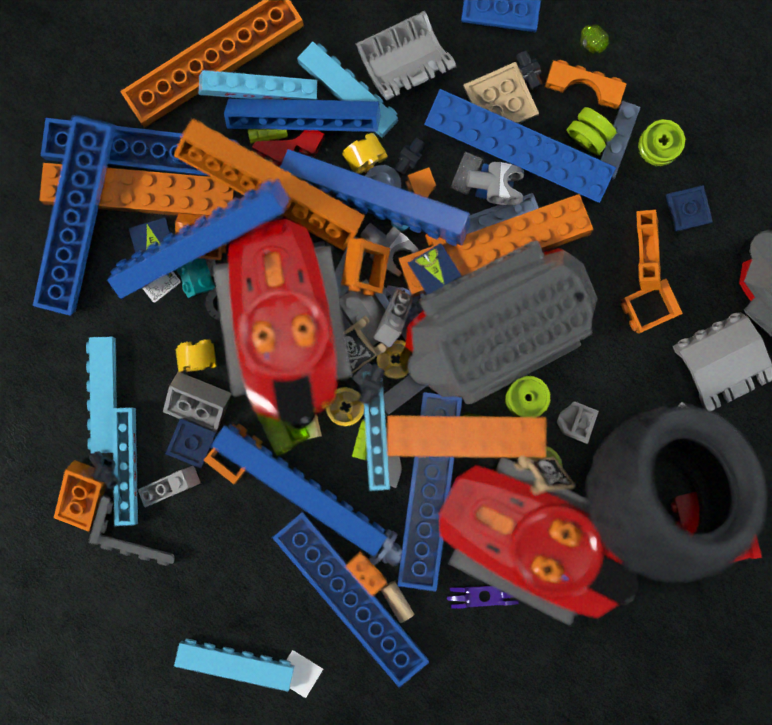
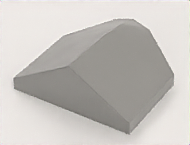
M574 401L569 407L560 412L557 424L564 435L588 443L599 411Z

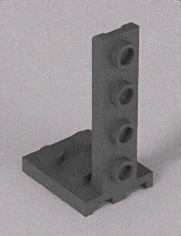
M106 494L102 496L89 543L101 544V548L106 550L116 548L120 550L119 553L131 556V553L138 554V558L147 561L153 558L158 560L157 563L168 566L169 563L173 564L174 554L102 535L101 532L105 533L109 522L106 519V515L111 513L114 501H111L112 496Z

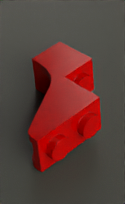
M304 130L300 136L293 140L256 141L252 149L259 157L263 159L266 157L272 160V163L280 168L288 149L294 152L299 149L300 154L315 157L325 135L318 130Z

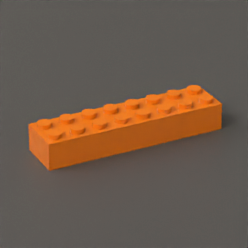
M388 416V456L546 457V418Z

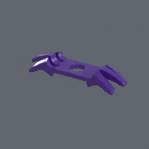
M494 586L450 587V591L466 592V594L447 597V600L466 601L463 604H452L451 608L518 604V600L503 601V598L514 596ZM484 590L490 593V599L486 602L479 599L480 592Z

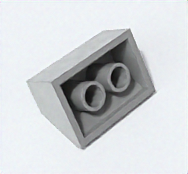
M367 279L362 282L365 284H369ZM349 290L339 297L340 309L351 326L364 316L369 319L370 322L361 329V332L374 346L380 342L374 339V335L386 310L375 293L374 296L363 295L361 290L359 292Z
M177 372L169 386L163 412L217 432L227 409L231 393Z

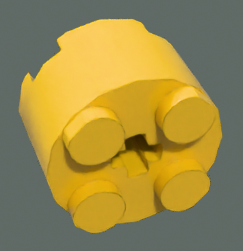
M374 133L365 135L366 140L353 142L342 153L354 173H367L371 168L375 167L373 164L377 161L380 163L388 157Z
M211 340L199 341V343H196L197 345H192V342L178 345L176 356L179 372L185 371L184 368H186V372L205 370L210 365L211 368L217 367L214 344L211 343Z
M396 340L391 347L386 348L384 352L377 355L378 367L386 370L384 375L388 378H404L410 373L408 367L413 352L405 347L406 342ZM394 355L396 357L399 355L401 362L393 364L391 356Z
M351 388L337 389L335 401L326 407L329 418L341 426L354 425L360 421L365 409L364 403L358 401L360 394ZM343 402L351 404L349 412L341 411L340 407H342Z

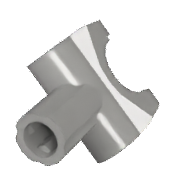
M492 162L489 164L488 173L469 170L466 186L487 190V200L490 203L517 205L523 201V194L511 188L508 182L521 180L524 177V170L509 163Z
M369 223L360 235L364 240L390 248L386 271L397 277H400L402 272L396 268L393 262L394 254L400 250L410 251L411 253L419 251L408 237L394 227L385 235L372 223ZM371 254L369 257L373 260L374 255Z

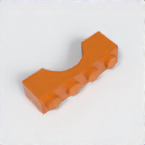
M562 60L553 61L545 87L563 92L568 86L575 83L587 84L597 93L599 104L614 109L619 107L626 87V83H623L619 78L612 77L610 79L604 77L603 73L596 71L591 73L581 66L572 67Z
M430 168L408 175V181L405 182L409 192L428 198L429 194L436 187ZM428 234L425 235L429 246L446 242L445 239H433Z
M656 210L637 211L640 254L639 282L641 290H660L661 275Z

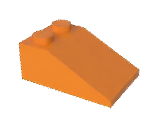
M76 460L67 467L54 514L55 519L86 531L91 530L102 496L107 487L105 482L102 483L94 479V467Z

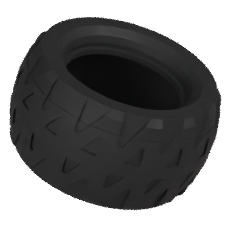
M674 405L643 412L627 420L616 429L600 446L592 459L594 463L587 477L588 508L592 522L607 549L633 572L644 574L651 579L665 581L698 579L716 573L736 561L752 546L754 537L761 531L764 522L766 490L758 460L738 430L712 411L695 409L692 405ZM656 453L666 455L677 462L686 472L695 488L699 503V523L693 535L678 529L666 517L657 502L651 481V466Z

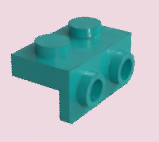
M196 258L177 268V273L181 276L183 282V291L187 294L188 298L212 291L215 288L206 259Z

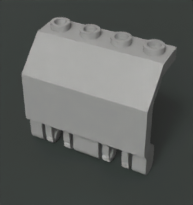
M425 11L356 43L373 83L386 100L394 97L393 92L395 95L400 94L399 88L403 86L409 90L411 85L415 87L429 80L428 76L434 78V72L437 70L444 73L446 69L450 70L456 67L452 56L448 52L446 53L438 43Z
M741 312L731 314L728 319L718 321L712 327L700 330L694 336L682 339L673 346L675 353L684 360L692 374L705 411H712L715 407L721 406L717 396L721 392L724 399L730 402L732 399L748 393L749 390H754L755 386L751 377L755 375L761 385L772 381V363L764 342L750 319Z

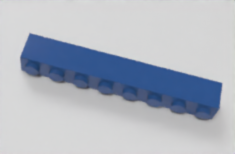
M228 99L224 117L227 128L378 132L381 114L379 101Z

